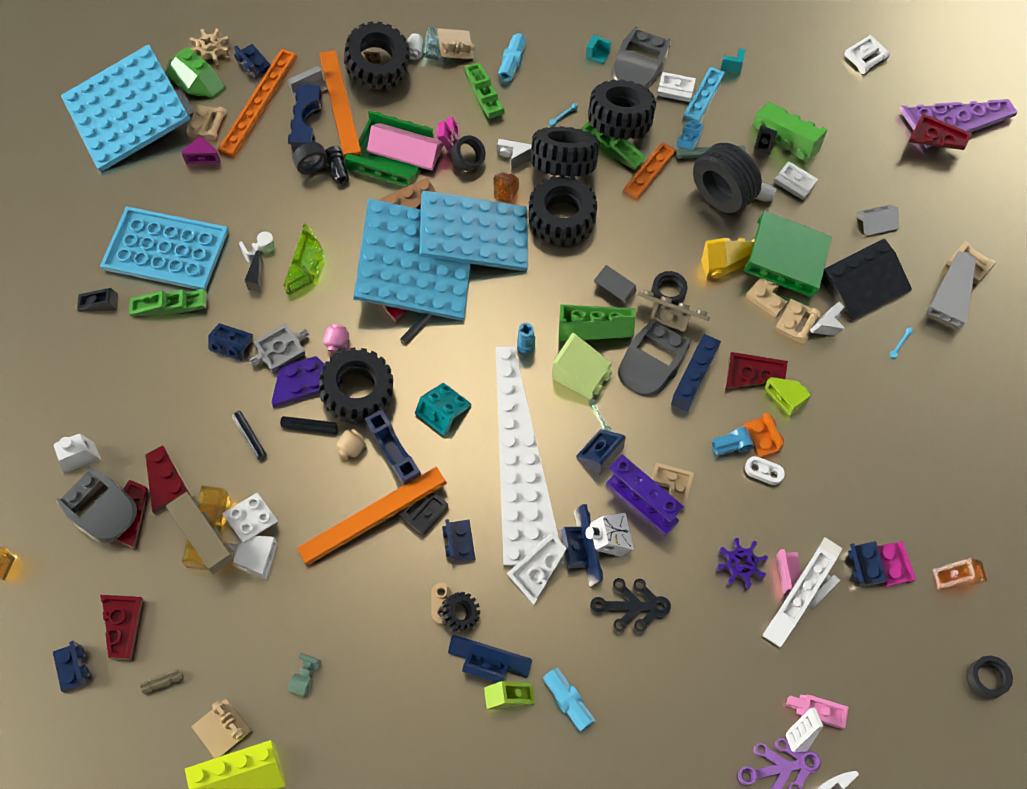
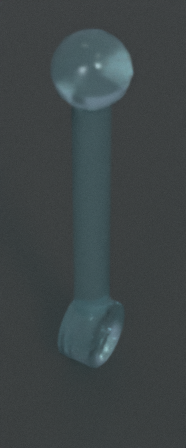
M590 399L589 405L593 407L604 430L611 431V427L607 426L600 414L596 401Z

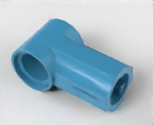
M747 427L738 428L732 431L731 434L712 439L713 450L717 456L734 451L745 452L754 447Z

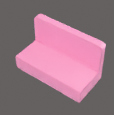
M780 549L776 555L783 595H789L802 573L798 553H785V549Z

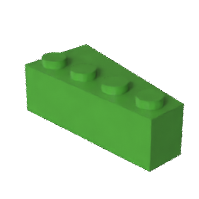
M560 304L558 341H567L572 333L582 340L634 337L635 309Z

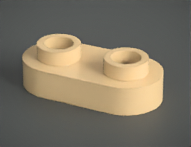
M445 583L436 584L431 591V614L433 621L438 625L447 624L442 623L444 617H440L438 612L440 611V606L443 605L442 602L452 595L450 586ZM444 590L445 594L440 596L438 591Z

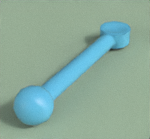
M573 103L568 110L557 118L550 119L549 125L555 126L558 120L572 110H576L578 105Z
M912 328L906 329V334L895 350L890 352V358L895 359L897 357V352L907 337L913 333Z

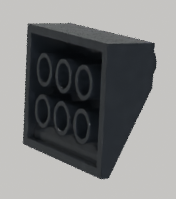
M885 238L826 267L821 283L836 303L840 302L844 306L842 311L851 322L912 290L896 252Z

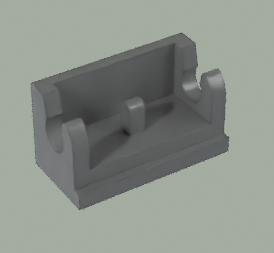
M607 265L594 279L597 285L602 286L620 298L625 304L636 292V284Z

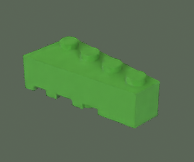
M768 102L756 113L753 125L758 130L761 125L776 130L777 136L775 141L806 163L820 151L828 130L824 127L821 129L815 127V123L811 121H802L800 116L796 114L790 115L786 109L771 102Z

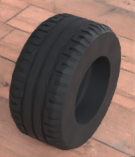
M716 143L696 159L694 163L693 177L699 192L707 202L720 211L727 213L740 212L758 197L761 192L762 178L756 163L748 153L734 144Z

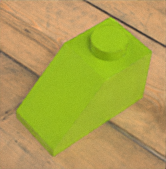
M771 377L765 386V389L789 415L807 404L811 397L808 388L801 385L799 381Z
M501 681L484 687L487 709L503 710L535 704L532 683Z

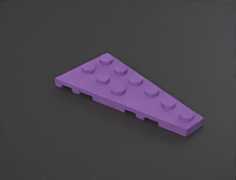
M1009 99L988 100L986 103L970 101L969 104L952 102L936 103L934 106L920 104L916 107H908V105H904L900 108V111L913 130L922 113L967 132H973L1016 116L1018 112ZM924 145L926 149L932 147L930 145Z

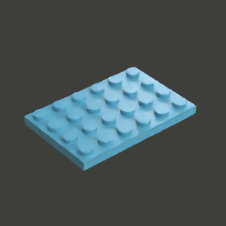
M423 190L421 194L419 256L527 271V206Z
M126 206L100 267L105 271L196 290H206L229 230L226 226Z

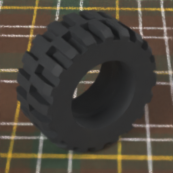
M370 21L367 25L364 23L360 24L358 29L354 28L345 43L344 64L346 65L347 73H350L352 80H357V84L360 86L365 85L370 90L371 88H376V90L385 88L386 90L391 88V85L396 86L399 80L404 78L410 58V47L406 42L405 36L403 34L400 35V31L397 28L393 29L392 25L388 23L385 25L379 21L377 23ZM368 48H381L389 53L392 60L386 64L377 65L367 61L361 53Z
M614 79L609 82L604 81L602 84H598L591 92L588 120L597 132L603 133L607 137L611 136L614 139L623 138V140H628L629 138L636 139L651 129L656 109V100L653 93L647 87L644 88L643 85L636 84L634 81H625L623 79Z
M564 126L545 127L537 130L532 136L530 161L533 167L545 174L549 173L550 175L560 177H582L589 175L596 169L600 144L594 134L582 129Z
M552 176L549 180L544 179L541 181V185H536L530 195L529 223L533 232H537V236L540 239L545 238V242H554L555 245H571V242L578 243L581 238L585 239L592 232L596 223L597 201L595 193L592 192V188L588 184L585 185V182L581 179L576 180V177ZM557 203H567L574 206L578 212L571 217L560 218L550 214L547 209Z
M352 347L350 351L340 350L339 355L333 354L330 357V362L326 361L324 363L323 370L319 376V391L321 402H324V408L327 411H331V416L334 418L339 416L340 421L344 423L349 420L351 424H357V421H362L364 424L366 423V417L381 409L383 412L386 411L387 406L391 402L394 381L390 366L385 365L386 360L383 357L378 358L377 353L374 351L369 353L366 348L356 350V347ZM350 374H362L373 381L375 388L365 397L351 398L344 395L338 389V383Z

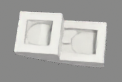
M852 771L840 774L821 784L816 789H831L833 786L835 789H845L859 773Z

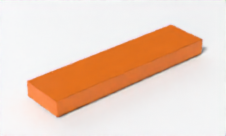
M662 142L623 188V193L638 201L675 156L677 150Z

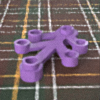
M779 738L775 742V749L778 752H787L797 760L789 762L768 749L765 743H758L754 747V753L758 757H765L777 765L755 770L750 766H745L738 772V779L741 784L748 786L753 784L756 779L779 774L776 782L770 789H783L791 772L800 769L795 782L789 784L788 789H791L792 785L802 789L808 774L819 770L821 760L818 754L813 751L793 752L788 741L785 738ZM780 741L785 743V749H781L778 746ZM758 746L764 748L765 752L763 754L758 752ZM807 758L812 760V766L806 764ZM743 773H748L750 780H744Z

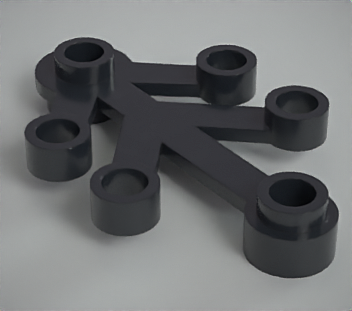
M617 578L613 582V589L616 592H620L628 601H605L602 597H595L590 603V610L595 615H602L606 610H629L621 619L614 621L613 629L618 633L623 632L626 625L641 611H649L643 619L636 620L634 624L635 631L643 633L656 617H664L669 614L671 604L663 596L656 597L646 587V582L643 579H636L633 584L634 590L641 592L649 601L641 602L625 586V581ZM617 582L622 583L623 587L617 588L615 584ZM636 583H642L643 588H637ZM596 602H601V603H602V607H601V608H597V607L595 606V603H596ZM662 603L664 609H659L657 604ZM616 623H622L623 628L618 629ZM642 623L644 628L638 629L637 624Z

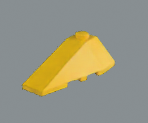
M721 238L706 241L701 259L706 279L720 278L746 265L749 261L755 239L745 241V238H739L738 241H730V238Z

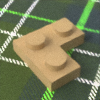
M762 278L753 285L745 296L775 318L787 304V301L773 293L779 285Z
M656 462L651 479L660 486L668 487V493L684 506L682 511L685 510L694 472Z

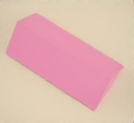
M378 123L371 126L367 152L432 171L444 144L438 139Z

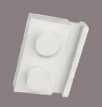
M662 72L657 96L690 102L696 78Z
M789 161L779 172L778 176L774 178L775 184L802 200L805 199L806 195L809 194L818 182L816 177Z

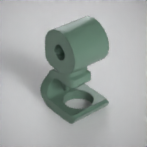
M300 653L299 658L303 660L304 666L300 668L299 674L295 673L292 676L288 691L306 697L313 681L310 675L321 665V660Z

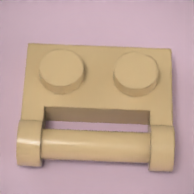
M197 105L187 128V135L196 138L201 136L207 140H216L218 128L223 117L226 116L227 110L223 107L213 108ZM213 116H216L211 129L208 130Z
M965 241L946 263L950 266L958 251L970 253L972 257L976 258L973 282L977 285L996 264V261L988 259L972 248L970 243Z
M791 299L774 331L801 344H805L808 340L810 329L815 321L820 318L821 312L818 309H811ZM803 316H808L809 318L800 333L796 332Z

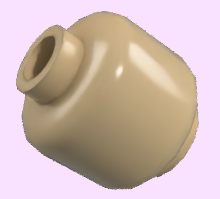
M354 429L344 431L337 441V446L340 448L338 452L347 459L349 456L353 458L358 457L366 446L365 437Z

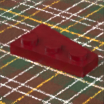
M922 113L908 142L964 150L972 133Z
M731 352L725 390L766 384L771 377L786 379L788 361Z
M163 445L145 454L151 507L154 514L166 508L167 504L185 492L190 495Z
M129 479L124 489L136 503L137 514L133 523L115 541L135 549L148 488Z
M100 594L103 604V620H105L106 627L105 636L108 657L117 660H132L143 598Z

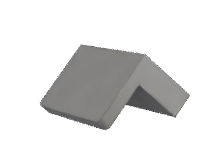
M319 66L288 79L289 87L294 97L296 91H299L300 84L320 85L322 94L328 91Z
M889 204L857 211V219L863 221L865 235L899 228V212L896 206Z

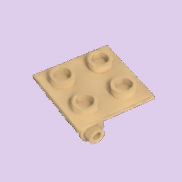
M437 28L441 57L473 59L472 51L475 50V44H472L469 31Z
M227 698L221 703L216 701L212 705L213 709L191 726L214 758L221 757L251 732Z

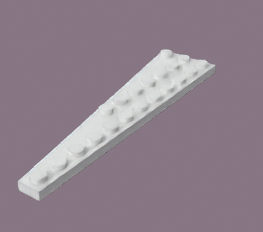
M496 347L504 567H514L550 534L554 533L558 539L559 537L515 347ZM563 556L557 565H564Z

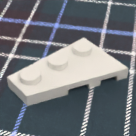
M554 533L550 534L507 572V575L533 605L567 549Z

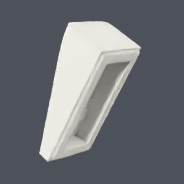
M810 708L786 733V738L793 752H807L822 729L823 724L815 708Z

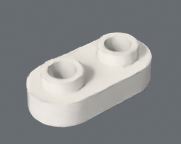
M751 457L745 464V472L750 477L771 485L781 483L785 476L784 469L780 465L760 457ZM755 466L758 470L754 471L751 467ZM770 474H775L776 478H772Z
M828 574L821 584L822 587L810 601L809 606L813 609L841 580L835 574L832 577Z

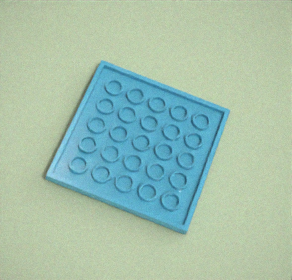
M149 44L61 95L100 172L191 120Z
M368 199L353 299L463 321L470 263L420 257L421 210Z

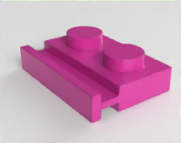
M903 541L878 546L887 582H884L885 587L914 582L916 580Z

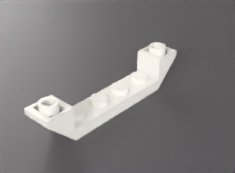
M827 538L823 539L781 608L762 635L778 647L783 645L843 548Z

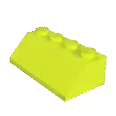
M271 740L185 768L189 789H281L286 787L276 744Z

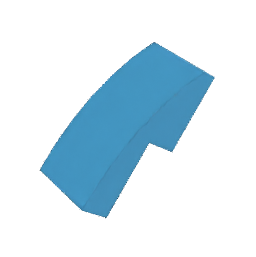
M695 120L688 121L683 127L682 135L677 140L676 147L693 150L701 137L704 124Z

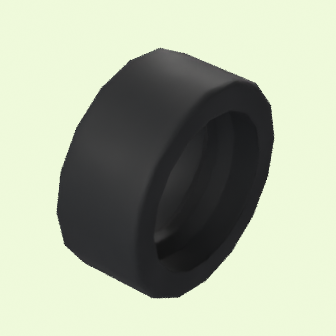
M467 135L454 142L450 154L452 161L459 169L472 171L484 162L486 151L478 138ZM462 144H468L473 148L476 155L475 162L470 163L463 158L460 151Z
M309 142L298 147L293 153L292 159L298 172L308 175L323 169L327 164L328 156L320 143ZM317 155V156H316L315 158H313L312 160L304 161V160H306L307 158H309V157H311V156Z
M664 271L655 277L651 291L655 293L654 297L661 299V296L672 299L671 303L679 305V302L682 303L685 299L688 289L687 281L677 272ZM664 282L675 283L679 286L680 293L674 297L665 296L660 293L659 285Z
M992 655L983 656L973 662L968 669L967 679L969 685L981 697L988 699L998 698L1008 692L1013 684L1011 668L999 657ZM991 665L996 668L1002 678L1001 686L993 690L985 687L979 680L978 670L980 667Z

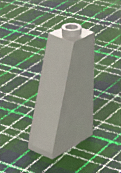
M958 251L926 312L960 329L968 319L976 258L972 257L970 253Z

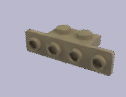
M644 290L643 293L638 292L637 296L656 302L650 320L655 319L658 323L683 332L686 331L691 315L707 321L710 320L706 311L697 309L696 312L689 310V305L680 302L679 305L671 303L672 299L661 296V299L654 297L655 293Z

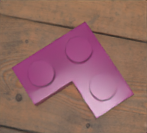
M453 117L446 118V122H438V130L436 132L438 140L445 145L446 150H449L450 153L454 142L460 139V126Z

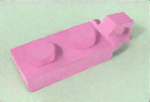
M808 694L800 695V698L794 696L787 698L786 706L796 709V714L801 715V717L810 708H815L822 723L845 729L849 707Z

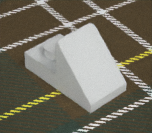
M498 139L497 155L511 157V168H514L530 159L531 144Z
M838 302L818 320L810 331L812 333L835 336L844 330L842 324L837 320L841 316L839 312L844 306Z

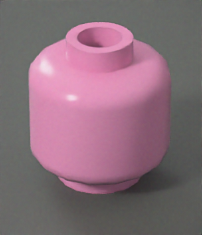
M332 324V326L326 328L323 344L328 347V351L339 353V350L346 349L349 332L342 325Z

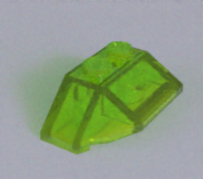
M303 224L283 285L288 295L313 283L314 277L319 272V261L323 260L324 250L321 249L320 242L308 224Z

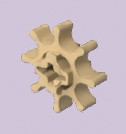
M218 28L215 29L213 34L209 35L205 34L204 29H201L202 37L199 39L190 37L191 45L196 46L191 50L200 55L204 61L213 59L215 65H218L217 56L221 54L230 55L228 48L223 47L230 45L229 37L219 38L221 35Z

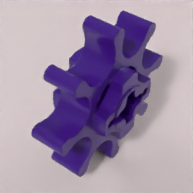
M735 538L733 541L734 551H727L724 547L720 548L719 554L727 558V563L718 564L716 570L718 572L728 570L731 573V578L727 582L728 586L733 584L734 579L740 578L745 582V589H749L752 585L749 580L750 576L755 575L760 580H763L766 576L765 572L757 568V564L765 563L768 556L757 557L754 555L753 549L757 545L756 541L751 543L750 548L745 549L740 546L739 538ZM741 561L745 562L743 566L739 564Z

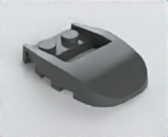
M635 26L621 44L612 69V77L616 80L634 81L636 84L643 85L644 88H650L656 81V77L664 69L668 48L671 46V39L668 38L666 40L637 30L638 27ZM630 45L656 54L658 58L653 60L626 49Z
M653 319L635 336L618 368V377L621 383L639 395H657L676 376L685 358V352L690 347L691 340L683 338ZM643 338L675 356L669 366L637 348Z
M89 466L87 468L89 471L61 499L57 498L56 501L67 518L82 533L84 532L97 542L109 543L120 537L133 523L137 514V506L121 485ZM104 484L108 486L109 489L81 518L75 514Z

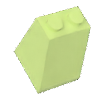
M572 333L553 361L552 379L592 400L594 395L598 396L601 392L603 381H608L612 374L610 370L611 362L576 334Z

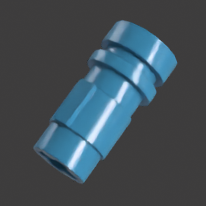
M529 323L521 324L518 330L517 350L522 355L532 354L535 350L534 328Z

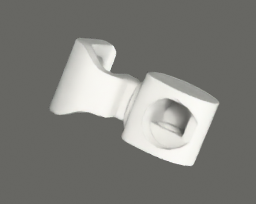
M265 231L258 234L256 244H251L253 252H248L243 242H239L242 254L249 263H252L257 250L267 254L275 248L272 234Z

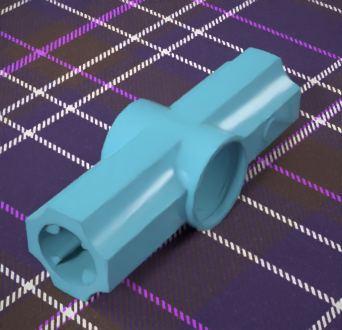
M517 33L513 35L508 48L504 50L502 64L498 72V77L502 81L508 82L512 80L516 68L521 64L522 52L526 45V38L523 34Z
M558 668L551 670L543 677V681L555 696L558 706L565 714H568L580 732L595 722V719L583 704V699L573 685L570 686Z

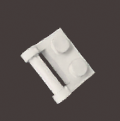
M871 35L848 48L844 54L858 67L861 74H865L871 67L882 60L885 61L890 58L888 50ZM876 52L879 54L867 63L863 61Z

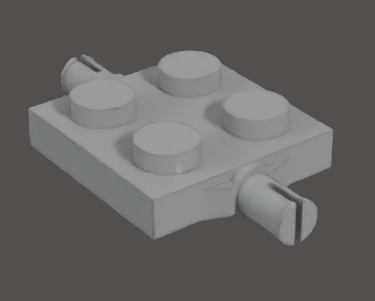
M285 323L253 341L259 355L249 359L251 365L254 367L263 361L268 365L272 373L279 370L281 366H285L305 355L299 340L309 336V333L306 329H303L295 334Z

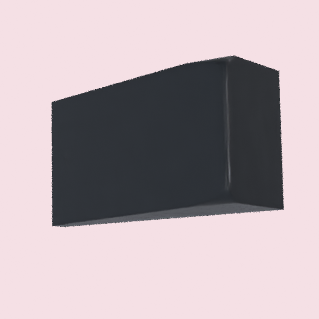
M761 125L754 149L770 154L775 144L777 131Z
M259 250L255 252L244 281L248 290L260 293L262 288L263 259Z
M106 288L79 294L77 311L117 309L118 293L112 288Z

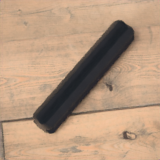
M240 410L232 414L235 423L257 460H262L267 456L266 452Z
M286 416L281 417L280 421L282 428L335 434L338 428L336 422Z

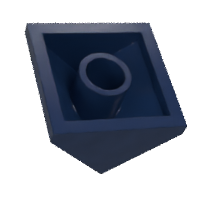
M600 429L576 457L600 476L622 451L626 437L623 434Z

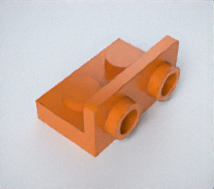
M765 412L760 418L744 423L743 427H747L754 443L753 448L758 457L765 458L781 452L784 446V438L781 433H778L775 419L770 416L769 412Z

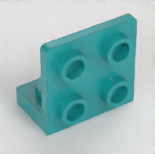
M441 383L420 397L414 413L439 433L445 435L448 433L453 419L469 409L472 403L454 391L450 386Z

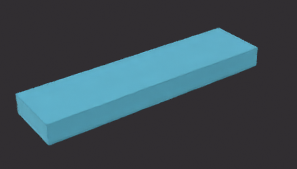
M713 67L709 68L683 115L684 120H695L700 123L726 72Z

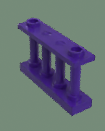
M622 454L609 467V470L614 475L606 482V486L666 537L679 523V519L676 516L684 506Z

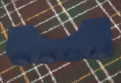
M300 84L299 91H296L295 99L297 102L293 106L294 119H291L290 123L292 131L288 135V144L291 145L293 152L303 144L315 142L316 138L313 128L307 126L305 120L309 114L321 108L323 95L320 85Z
M703 334L673 395L671 405L689 412L700 385L718 352L720 340Z
M381 409L366 417L365 421L368 430L402 486L421 476L419 468L401 445L383 410Z

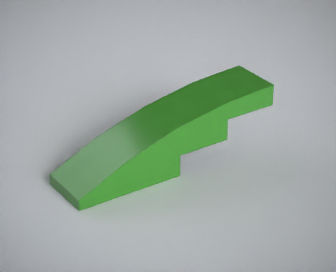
M478 62L465 66L466 76L487 117L491 119L505 114L504 107L498 100L497 92L491 85V79L481 64Z
M589 121L581 128L583 131H588L597 137L600 144L599 148L634 170L646 159L630 142L623 140V138L614 139V137H607L603 133L600 134L591 126Z
M203 289L189 293L179 290L167 294L164 291H158L130 298L129 315H170L205 309L207 292Z

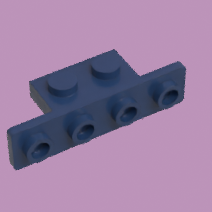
M582 504L574 510L577 527H563L561 535L563 544L567 548L565 554L568 568H586L591 587L603 581V571L599 562V552L595 549L594 541L586 537V529L591 524L590 512L588 511L587 504Z
M452 635L448 653L466 659L462 672L497 683L505 680L507 672L525 678L529 675L532 664L531 658L457 635Z

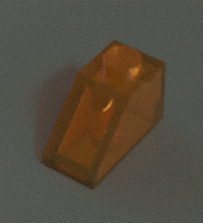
M504 172L496 174L493 178L494 198L511 204L519 189V178Z
M973 558L933 569L937 587L940 590L968 587L987 581L982 561Z

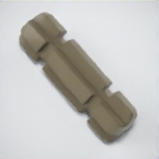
M179 669L170 671V674L165 673L152 678L151 681L141 682L140 690L143 694H148L153 689L156 691L171 685L172 682H179L183 679L182 673Z

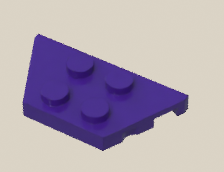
M317 356L279 368L271 401L273 408L320 394L319 376L323 370L324 363ZM342 380L338 383V388L344 386Z

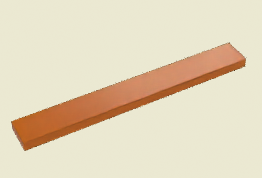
M284 49L280 50L219 146L218 152L220 154L235 158L297 59L296 53Z
M336 50L320 52V60L343 156L345 158L347 153L360 156L361 150Z
M437 466L297 547L306 566L310 565L443 487L447 482Z

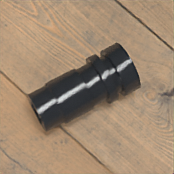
M339 146L327 148L325 152L328 156L327 163L330 165L329 170L332 178H335L338 184L347 182L349 176L341 148Z

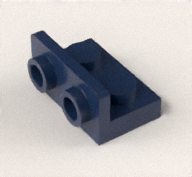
M253 44L242 50L237 45L234 47L235 59L238 63H242L245 71L248 74L251 73L254 78L267 72L271 66Z
M219 323L208 335V349L242 361L244 359V350L253 341V334Z
M446 519V526H442L443 536L448 538L449 545H445L446 557H451V563L476 560L470 519L450 522L449 519Z
M873 541L856 546L854 543L850 544L851 550L848 551L851 563H855L856 570H853L855 581L860 582L862 587L887 582L877 542Z
M74 640L69 642L70 646L53 651L60 689L63 693L89 684L87 677L90 676L88 666L84 665V648Z

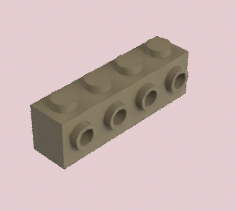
M185 492L167 504L166 507L207 568L214 575L234 561L230 555L233 553V550L227 542L224 544L221 542L222 534L216 526L214 528L210 526L209 523L212 520L206 511L201 513L198 508L201 504L195 495L190 497Z

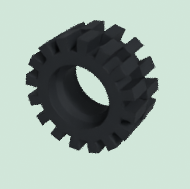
M457 592L442 602L443 605L440 606V610L443 612L440 613V617H444L442 623L448 624L446 626L447 629L452 628L451 631L462 632L476 625L475 622L480 618L477 616L480 614V610H476V608L480 606L479 603L474 604L476 601L475 597L470 598L471 594L469 593L465 595V592ZM457 604L462 605L466 611V617L463 620L458 619L454 614V607Z

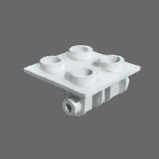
M258 493L222 513L227 520L228 526L233 528L242 543L278 522Z

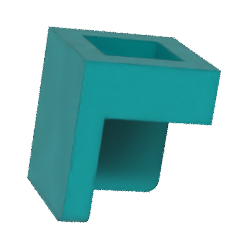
M593 35L586 46V58L604 64L611 53L612 42Z
M739 49L737 57L724 55L721 70L740 74L745 49Z

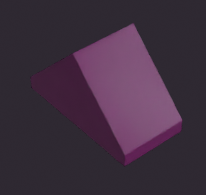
M201 136L183 149L181 153L186 164L221 162L217 150Z

